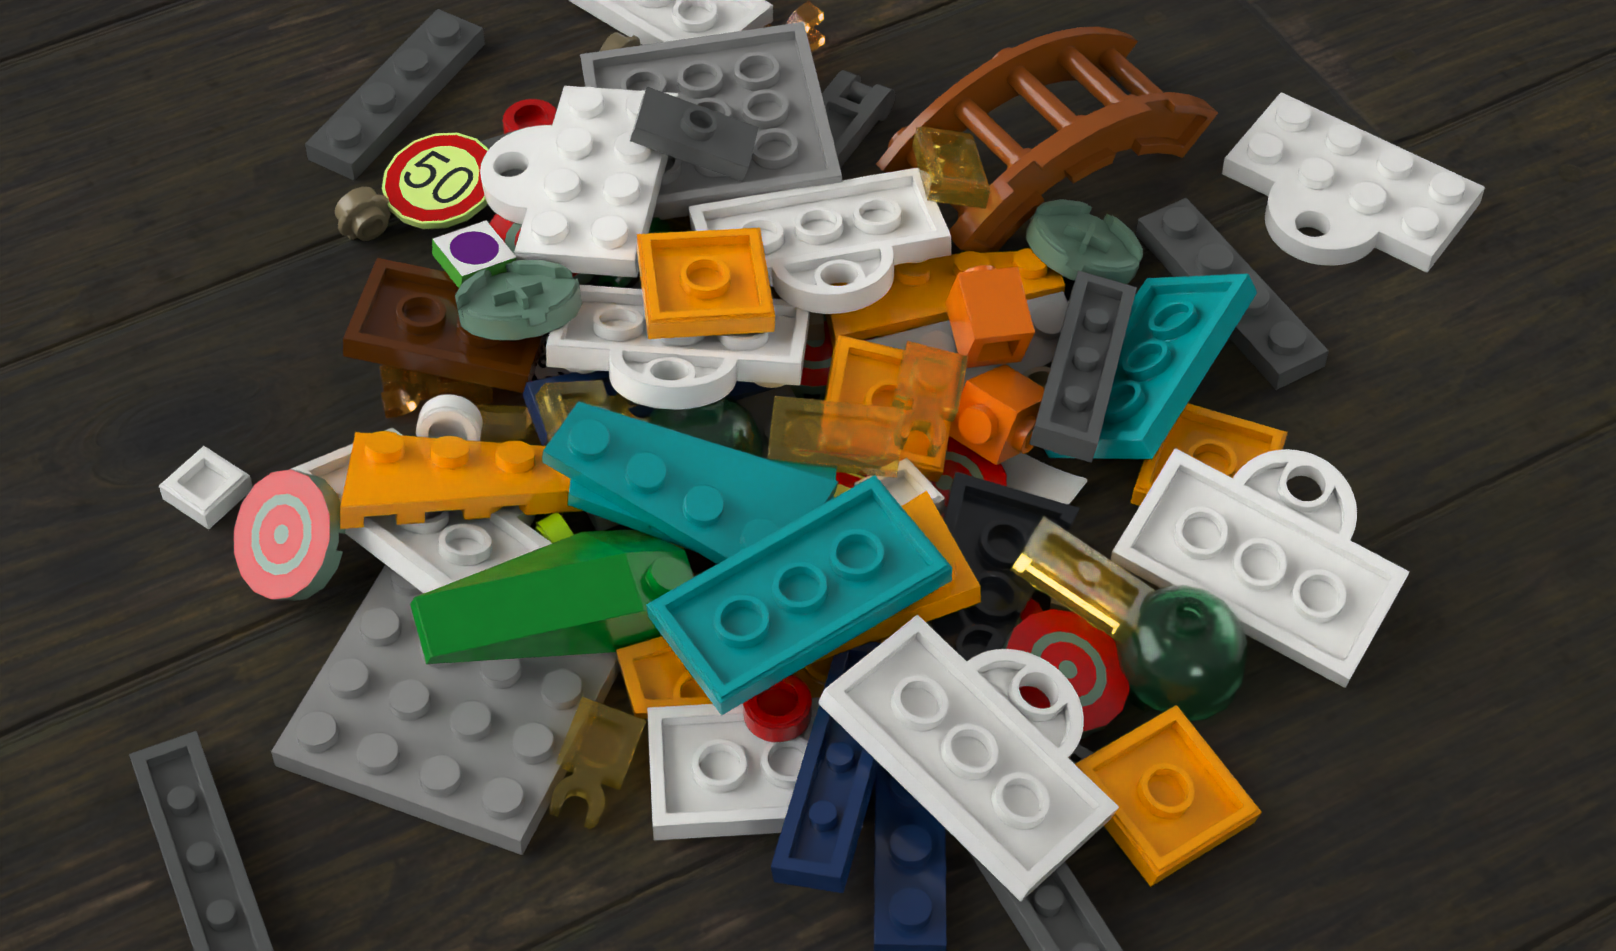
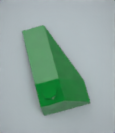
M638 530L580 532L416 596L410 603L426 664L616 652V649L661 637L662 635L648 617L646 604L689 581L694 576L685 550L660 538Z

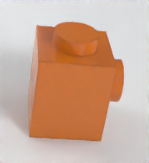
M979 265L965 272L957 273L945 305L961 368L1021 362L1035 334L1018 267L996 269L991 265Z
M1006 364L973 377L965 383L951 419L949 436L995 465L1020 453L1026 454L1034 447L1029 443L1045 388Z

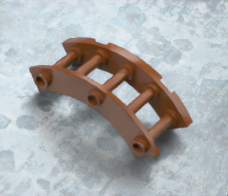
M1077 27L1056 31L1034 38L1016 47L1004 48L999 51L991 60L962 78L939 96L909 126L897 131L891 138L887 151L876 165L887 173L921 167L927 182L959 213L958 220L949 230L951 240L960 249L979 253L998 252L1005 242L1044 203V198L1041 195L1065 177L1074 184L1089 174L1112 164L1115 153L1132 149L1138 156L1161 153L1183 158L1218 112L1203 99L1189 94L1164 93L1126 59L1138 42L1132 35L1111 28ZM1112 76L1131 94L1127 95L1110 80V77ZM1077 80L1105 107L1086 116H1077L1045 85ZM1021 95L1058 131L1033 149H1023L987 113L1012 98ZM967 128L1007 165V170L988 186L980 196H974L936 158L943 149Z

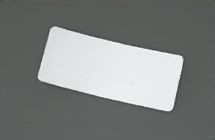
M1022 453L1001 463L1007 474V487L1068 505L1087 483V479L1056 469Z

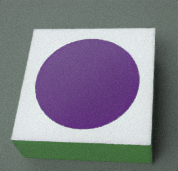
M487 220L432 239V255L458 288L478 271L486 269L494 276L507 272L506 264L516 261L514 253Z

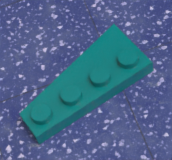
M580 401L577 402L547 444L542 456V463L716 564L830 501L836 492L839 482Z

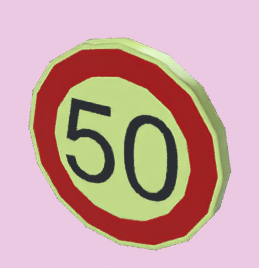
M435 133L411 142L394 156L384 172L382 191L389 200L387 204L389 210L403 223L421 229L448 228L468 221L488 204L484 196L480 169L483 158L489 149L478 139L460 133Z

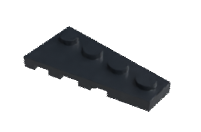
M956 472L949 489L943 520L980 584L981 602L926 623L966 661L980 653L1002 649L1005 638L1017 624L1073 525L1080 508Z

